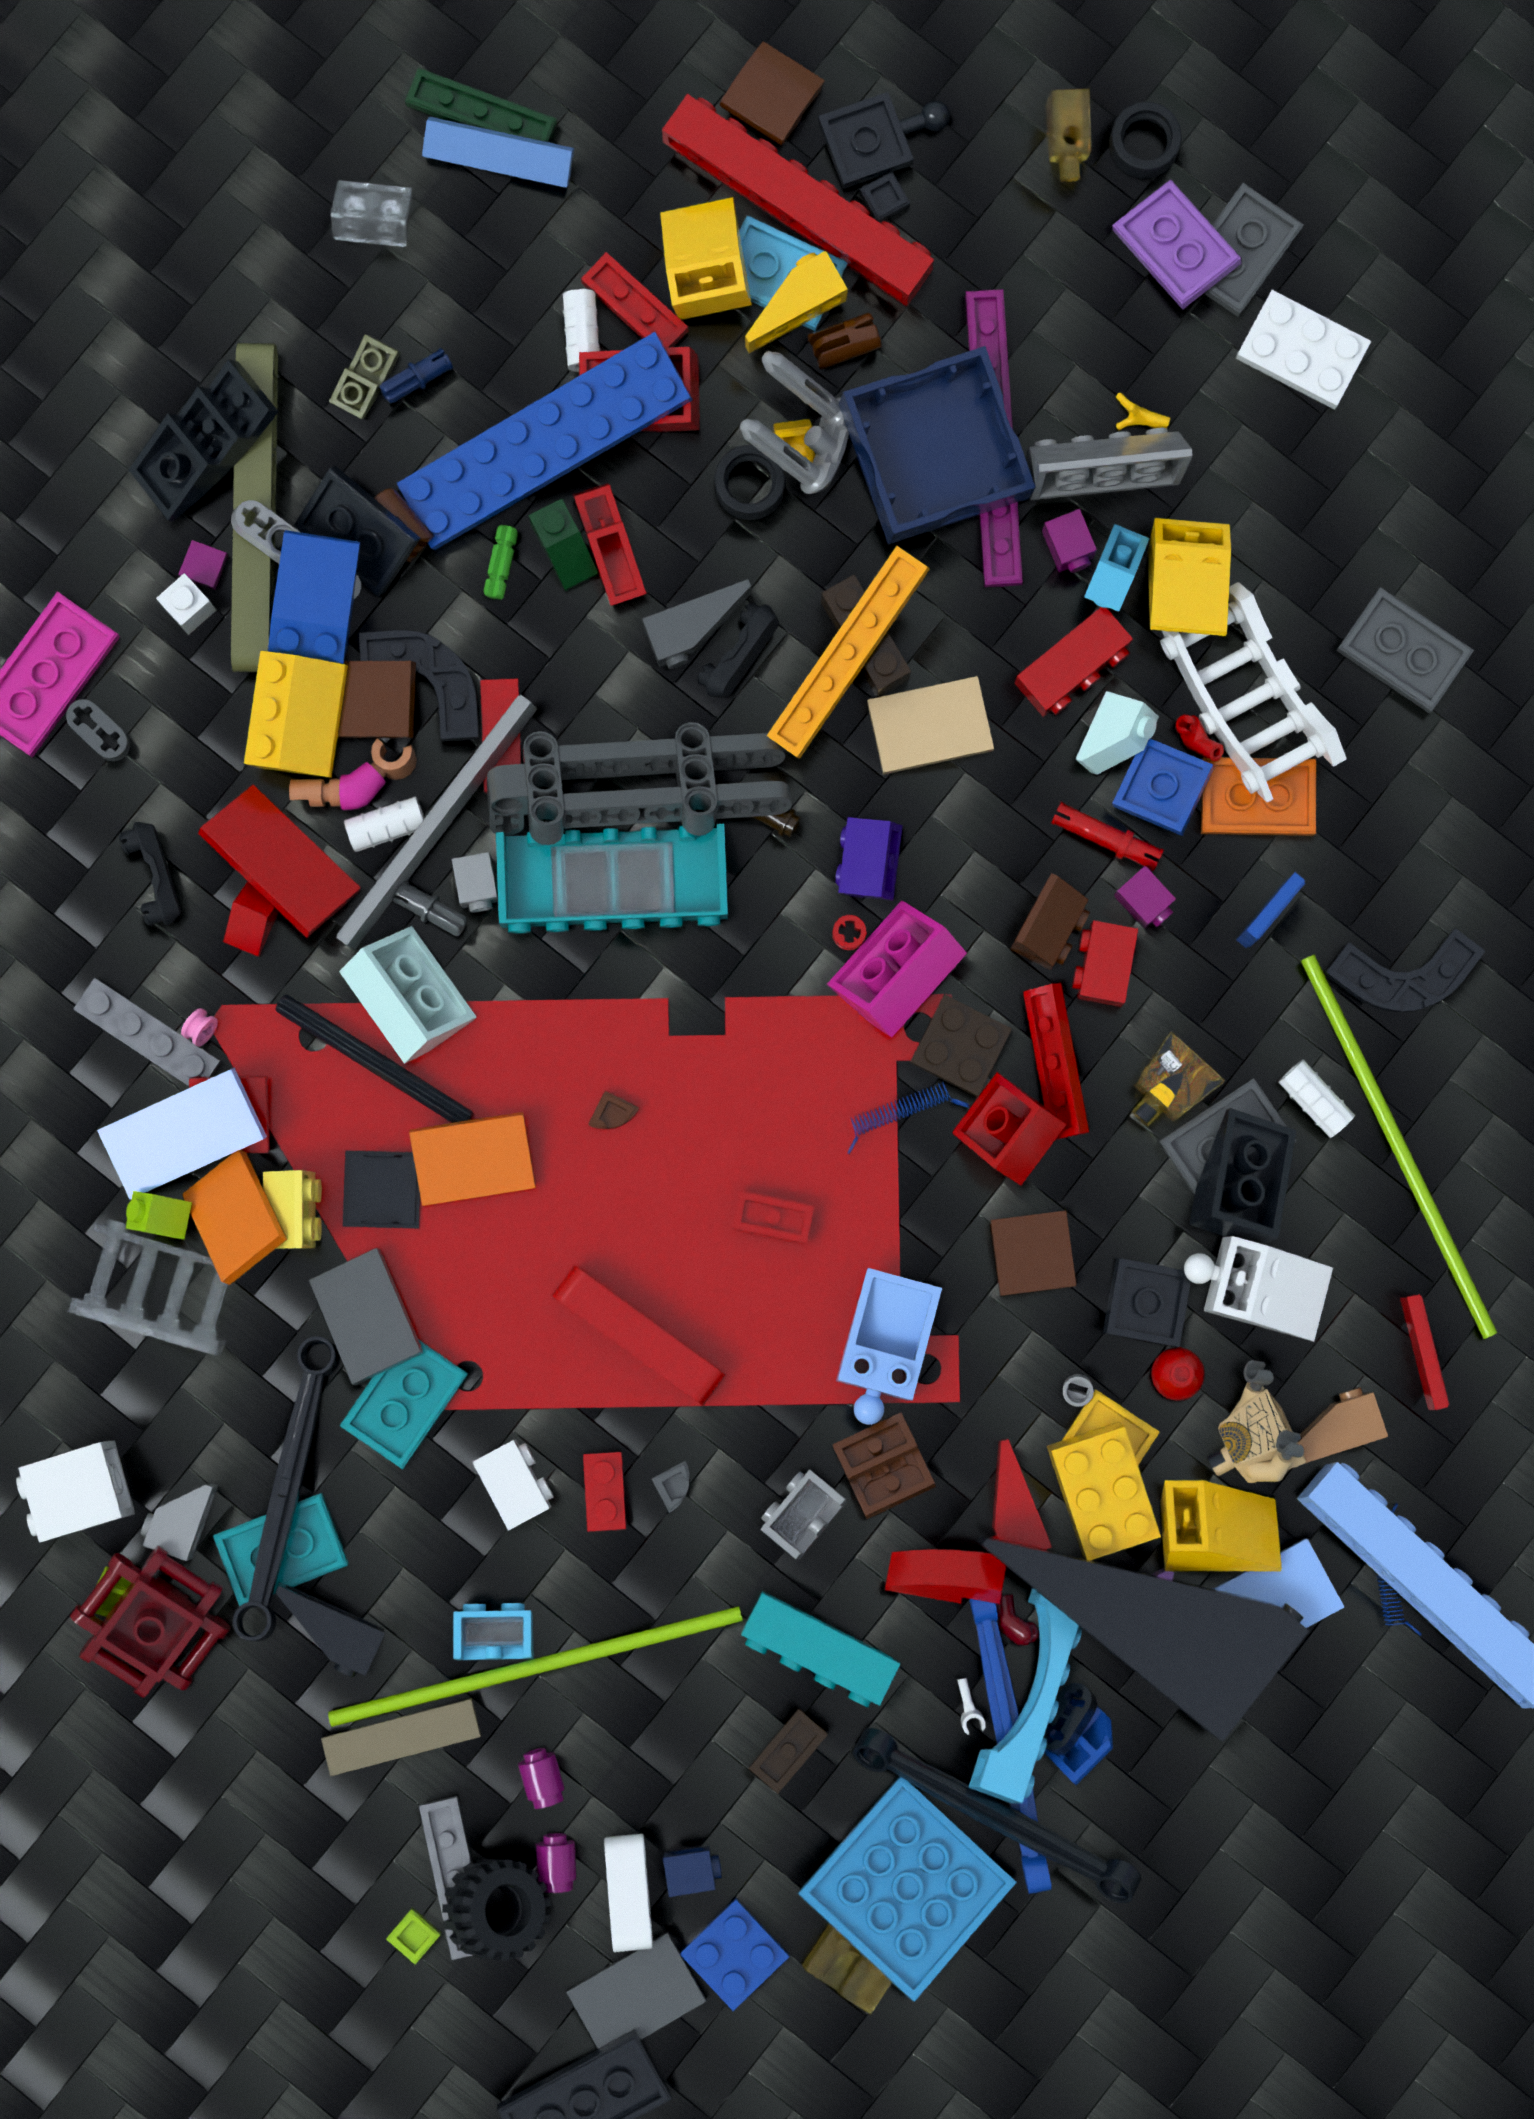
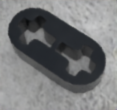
M1071 1683L1065 1686L1056 1698L1058 1710L1054 1720L1047 1724L1043 1737L1047 1740L1046 1749L1050 1753L1062 1755L1069 1752L1096 1711L1097 1700L1095 1695L1085 1685L1080 1683ZM1073 1697H1081L1085 1701V1705L1082 1708L1078 1706L1074 1708L1070 1701ZM1053 1729L1055 1731L1061 1730L1065 1735L1061 1741L1057 1739L1053 1741V1738L1050 1736V1732Z

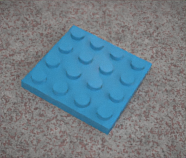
M899 1776L797 1894L911 2001L915 2002L1016 1884V1881L910 1782Z

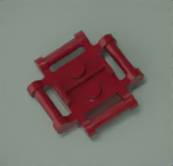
M157 1546L152 1551L141 1569L136 1567L127 1557L115 1553L108 1562L109 1569L83 1605H77L70 1615L77 1625L93 1634L83 1646L78 1657L87 1663L93 1661L134 1687L133 1692L142 1698H145L155 1683L160 1682L162 1679L176 1688L185 1691L193 1681L191 1676L219 1638L224 1639L231 1629L229 1624L222 1618L208 1613L219 1597L223 1587L214 1581L208 1583L168 1557V1551L160 1546ZM159 1569L201 1596V1598L195 1605L188 1600L189 1597L160 1577L153 1578V1575ZM121 1577L127 1579L131 1584L104 1621L98 1619L94 1614ZM199 1627L206 1630L180 1667L172 1666ZM101 1647H104L105 1649H107V1650L110 1651L111 1653L115 1654L116 1656H118V1657L121 1658L122 1660L126 1661L127 1663H129V1664L132 1665L133 1667L137 1668L138 1670H140V1671L143 1672L144 1674H141L140 1672L136 1671L135 1669H133V1668L130 1667L129 1665L125 1664L124 1662H122V1661L119 1660L118 1658L114 1657L113 1655H111V1654L108 1653L107 1651L103 1650Z

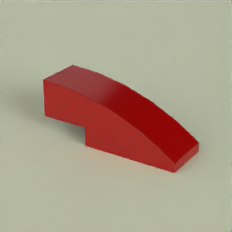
M606 483L573 494L610 605L612 606L645 595L646 591L610 484Z
M936 1549L892 1552L885 1590L960 1604L962 1598L1000 1604L1006 1566L992 1554L983 1552Z

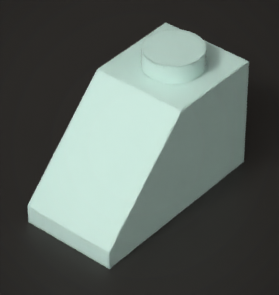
M1106 691L1076 760L1089 772L1098 775L1144 751L1148 740L1155 733L1156 722L1159 716L1144 702Z

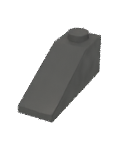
M749 580L741 581L643 618V627L659 668L667 665L668 669H674L687 664L690 661L688 657L695 655L751 595Z

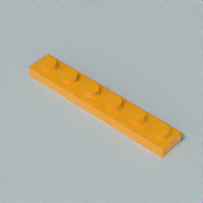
M896 546L771 728L767 737L797 758H801L930 568Z

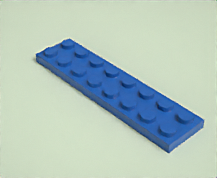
M653 332L404 478L397 485L407 504L434 535L428 544L431 549L436 550L686 405L693 399L660 337L656 332Z

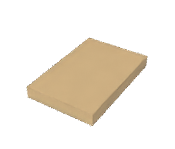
M978 676L867 700L883 775L994 750Z

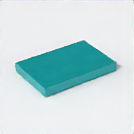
M420 1339L418 1340L424 1353L374 1376L340 1424V1427L401 1469L406 1467L469 1374Z
M323 1493L297 1502L273 1595L276 1594V1586L279 1581L294 1587L349 1565ZM266 1515L213 1535L239 1607L249 1602Z

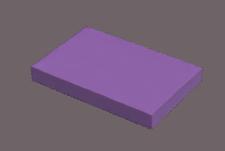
M1171 179L1112 225L1115 234L1182 310L1241 264V257Z

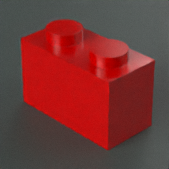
M1093 920L1089 930H1082L1079 951L1085 952L1082 967H1075L1072 988L1078 989L1077 999L1122 1007L1125 1004L1138 928Z

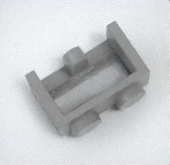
M809 1470L805 1475L800 1471L786 1487L790 1494L781 1505L775 1501L761 1517L765 1522L761 1530L797 1560L801 1559L848 1502L812 1470Z

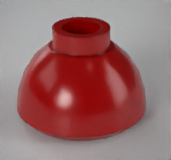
M1174 1347L1163 1351L1155 1359L1151 1375L1153 1384L1161 1395L1170 1400L1182 1401L1193 1397L1201 1389L1205 1379V1370L1202 1361L1194 1352L1186 1348Z

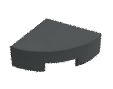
M686 1460L652 1478L669 1513L682 1503L689 1489L690 1472Z

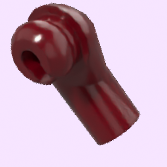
M1013 1594L1002 1595L1000 1604H996L997 1622L1000 1632L1018 1645L1026 1646L1029 1643L1035 1642L1039 1635L1037 1625L1034 1622H1025L1016 1616Z

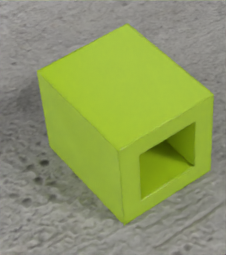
M133 1191L132 1199L126 1210V1229L184 1240L192 1202Z

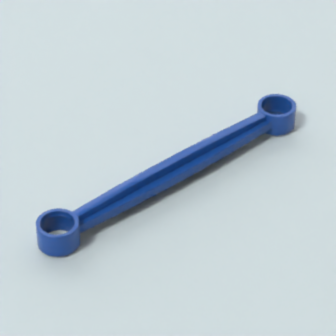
M969 1599L977 1629L987 1697L998 1744L1015 1724L1019 1717V1712L997 1622L996 1604ZM1033 1789L1029 1797L1024 1798L1023 1803H1009L1011 1808L1038 1822ZM1019 1843L1028 1894L1052 1890L1046 1857Z

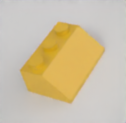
M260 651L244 764L262 769L332 778L348 665L298 655Z

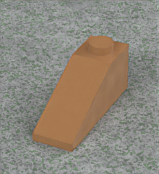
M1361 1387L1340 1393L1341 1401L1331 1403L1301 1433V1439H1299L1298 1444L1304 1447L1303 1455L1307 1461L1306 1463L1388 1437L1374 1392L1363 1393Z

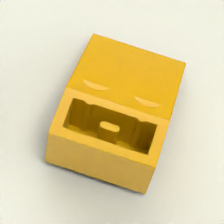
M733 197L661 212L666 273L671 302L677 317L682 320L752 305Z
M1154 519L1148 547L1150 630L1226 636L1231 562L1230 524Z
M1164 1481L1160 1509L1165 1571L1281 1572L1276 1499L1207 1481Z

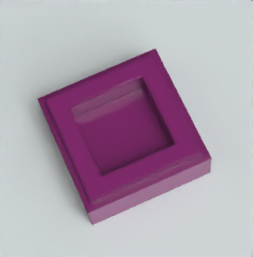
M192 540L178 575L181 576L185 573L192 582L216 590L229 555L226 552Z

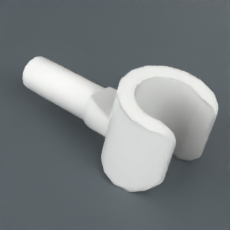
M967 1678L959 1679L957 1681L964 1709L961 1716L963 1730L969 1735L966 1725L967 1721L971 1718H978L983 1732L985 1720L982 1713L975 1709Z

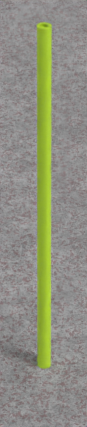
M1315 954L1301 960L1483 1339L1497 1334L1498 1332Z
M737 1606L328 1712L331 1727L738 1623L743 1621L740 1607Z

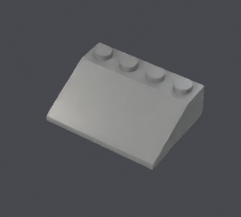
M1167 428L1150 429L1146 431V435L1131 436L1130 432H1116L1108 436L1109 439L1094 440V437L1090 435L1072 438L1070 443L1057 444L1056 440L1053 439L1040 440L1035 442L1034 446L1028 448L1026 461L1036 486L1031 494V500L1179 485L1193 457L1192 448L1179 431L1168 432Z

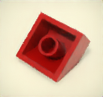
M997 1072L952 1133L994 1169L1022 1185L1067 1124Z

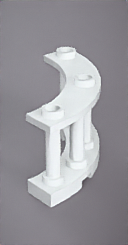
M1237 582L1229 587L1230 603H1228L1227 625L1233 622L1235 624L1240 623L1248 640L1244 642L1243 648L1197 672L1186 647L1209 635L1162 631L1165 638L1161 639L1160 643L1167 657L1170 660H1175L1191 694L1202 712L1199 715V719L1202 721L1206 732L1209 735L1215 733L1225 751L1241 772V778L1247 790L1251 794L1257 792L1266 802L1273 800L1267 784L1268 780L1313 756L1317 758L1323 756L1333 767L1347 758L1336 729L1325 719L1312 702L1304 705L1297 695L1296 691L1300 690V684L1284 659L1277 662L1266 642L1272 636L1258 608L1254 595ZM1250 660L1253 662L1259 661L1268 677L1265 679V684L1217 709L1204 685ZM1271 697L1274 699L1280 697L1289 711L1287 718L1239 743L1226 722ZM1293 731L1296 733L1303 731L1307 736V743L1262 767L1250 757V754Z

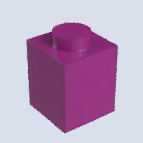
M1080 509L1045 522L1042 533L1059 572L1069 569L1070 573H1074L1091 565L1090 560L1094 559L1097 549Z
M1146 866L1138 871L1114 894V897L1144 929L1151 922L1156 927L1164 922L1173 913L1169 906L1176 900Z

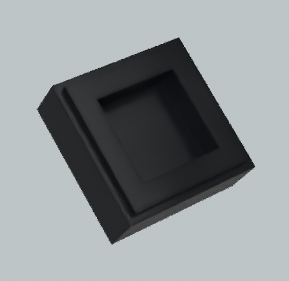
M893 172L860 188L859 193L873 218L879 223L910 207V202Z

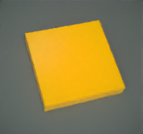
M1095 1389L1091 1401L1083 1406L1061 1441L1120 1422L1126 1428L1137 1465H1139L1160 1432Z

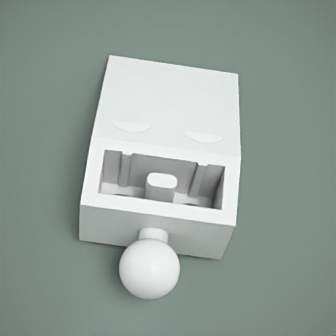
M1234 1236L1222 1238L1215 1265L1209 1256L1202 1253L1193 1254L1186 1260L1184 1272L1191 1282L1203 1284L1211 1280L1204 1307L1205 1312L1312 1342L1315 1341L1333 1271L1332 1267ZM1235 1254H1238L1242 1259V1264L1238 1268L1232 1266ZM1226 1290L1232 1295V1301L1228 1305L1223 1304Z

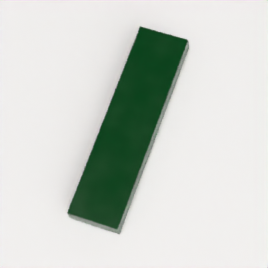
M421 68L417 69L405 99L406 106L443 120L549 143L557 125V119Z

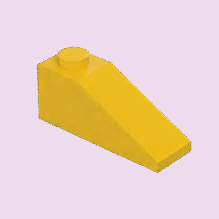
M826 251L818 255L814 252L809 253L796 262V267L788 274L746 334L745 347L748 353L847 301L848 289Z

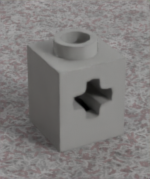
M486 852L452 859L459 903L462 908L469 907L470 912L492 909V903L498 902V888L490 853Z

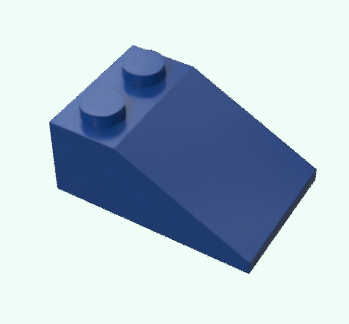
M288 530L284 531L271 616L268 652L344 663L349 644L360 542Z

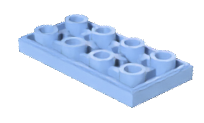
M235 1068L97 1130L129 1199H132L133 1191L143 1193L267 1137Z
M1307 1538L1280 1551L1281 1572L1243 1571L1212 1588L1271 1602L1281 1608L1286 1603L1304 1617L1300 1624L1305 1628L1344 1608L1342 1601Z

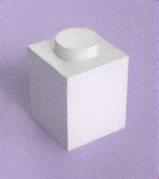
M185 573L156 598L188 635L216 611L208 598Z

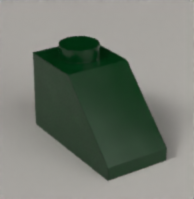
M563 499L528 515L531 527L565 591L599 575Z

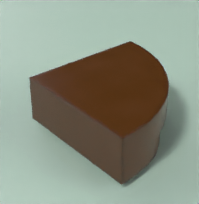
M604 1091L588 1125L597 1129L620 1127L636 1115L639 1107Z

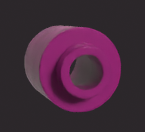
M538 1748L524 1753V1760L518 1763L527 1799L532 1801L534 1809L549 1807L563 1801L562 1791L565 1790L555 1753H547L546 1748Z
M565 1833L544 1835V1841L536 1843L538 1882L545 1883L547 1890L544 1892L560 1893L573 1890V1881L577 1879L575 1841L567 1840V1834Z

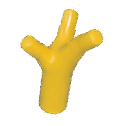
M1121 392L1116 395V399L1129 412L1128 418L1116 424L1118 430L1131 425L1168 428L1170 417L1134 404Z

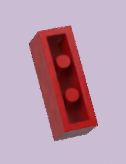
M1100 607L1017 675L1015 685L1042 717L1050 711L1057 715L1073 701L1069 697L1080 687L1083 691L1088 690L1101 678L1098 672L1106 665L1110 664L1114 668L1129 656L1130 652L1127 648L1130 646L1133 638L1107 608Z

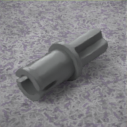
M404 881L395 893L398 896L393 898L394 903L420 916L422 922L430 921L454 936H459L467 924V918L439 902V896L434 895L432 897L412 886L407 881Z

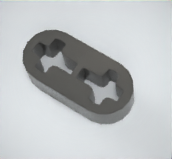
M81 699L70 705L66 714L67 723L101 757L108 761H118L127 755L130 749L129 737L95 703L90 700ZM92 709L90 717L98 725L93 730L85 723L77 726V723L80 721L77 713L80 710L87 713ZM103 731L112 738L119 735L120 737L117 740V743L120 745L119 749L114 751L109 748L105 752L104 749L107 744L99 735Z

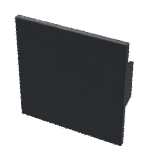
M345 1151L343 1227L419 1229L420 1191L413 1152Z

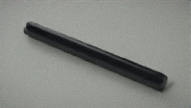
M284 995L277 1003L276 1012L448 1121L455 1123L472 1120L474 1113L470 1109L291 996Z

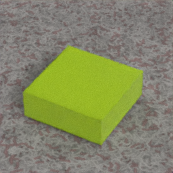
M412 1907L386 1940L411 1962L416 1964L442 1932Z

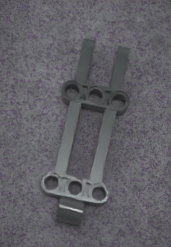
M693 722L680 726L676 731L675 739L558 746L556 739L551 734L542 731L534 732L527 736L524 741L523 764L501 765L488 771L487 800L490 829L494 834L496 832H504L505 836L517 834L524 828V815H528L530 835L535 842L541 845H551L558 842L563 836L564 828L681 821L683 828L693 835H705L712 831L716 819L779 815L791 808L790 788L785 782L764 781L715 784L714 771L767 768L779 765L785 759V750L767 737L768 733L709 736L708 730L703 725ZM669 773H676L677 787L563 794L561 780ZM695 777L699 778L700 780H692L690 778ZM539 787H548L549 789L544 790L539 789ZM699 809V810H703V811H705V812H696V811H694V810ZM543 819H551V820H553V821L543 822V821H541V820H543Z

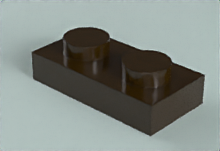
M798 1708L752 1762L749 1770L779 1794L827 1737L828 1732Z

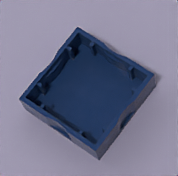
M986 346L937 361L915 373L891 376L844 391L841 396L839 407L888 545L1028 499L1036 488L1019 439L1007 419L1003 394Z

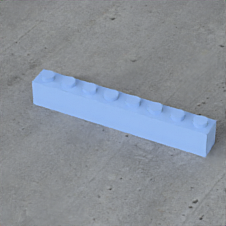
M1334 1462L1325 1464L1297 1497V1500L1520 1707L1534 1708V1644L1528 1639L1530 1636L1529 1632L1519 1623L1513 1620L1508 1621L1499 1612L1501 1607L1494 1599L1486 1594L1480 1595L1471 1586L1473 1581L1466 1573L1458 1568L1452 1569L1443 1560L1445 1556L1438 1547L1430 1542L1424 1543L1415 1534L1416 1528L1409 1520L1400 1515L1396 1517L1386 1507L1388 1502L1381 1494L1373 1489L1368 1491L1358 1481L1360 1477L1353 1468L1345 1463L1339 1464Z

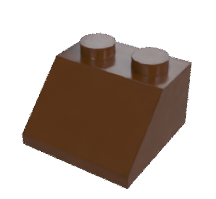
M1051 873L1015 939L1011 950L1048 970L1052 969L1055 962L1063 965L1073 946L1067 943L1072 930L1075 929L1080 932L1090 914L1089 911L1084 909L1089 899L1060 877Z

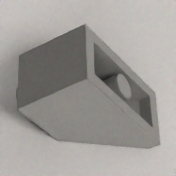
M212 1483L206 1484L156 1508L154 1514L148 1513L141 1530V1535L146 1536L143 1546L153 1550L160 1546L168 1551V1555L185 1561L193 1559L218 1486Z

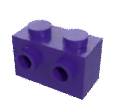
M847 818V826L843 827L840 838L841 847L844 849L842 864L838 865L836 871V884L839 886L838 893L853 897L893 901L903 825L891 821Z

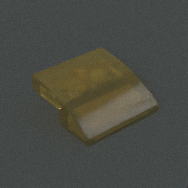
M830 1924L802 1964L805 1971L837 1990L842 1997L869 2014L873 2012L892 1983Z

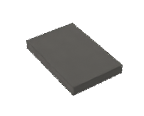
M1244 183L1241 184L1212 225L1241 257V264L1204 293L1237 317L1243 312L1304 226V224Z
M1380 587L1336 651L1430 714L1474 650Z
M1254 1078L1158 1142L1194 1196L1226 1109L1232 1108L1286 1126Z
M379 1248L364 1253L309 1280L353 1385L366 1381L424 1353Z
M668 1931L653 1939V1949L634 1950L569 1988L566 1992L598 2049L634 2029L640 2040L706 2002L703 1992L685 1960L680 1955Z

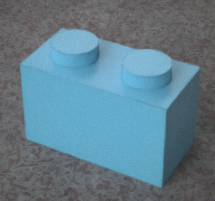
M1114 524L1084 597L1092 600L1100 607L1111 608L1119 612L1135 577L1149 538Z

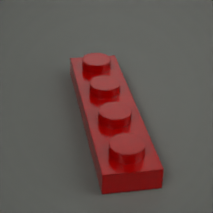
M1061 983L1049 984L1023 991L1044 1106L1067 1124L1056 1140L1089 1133Z

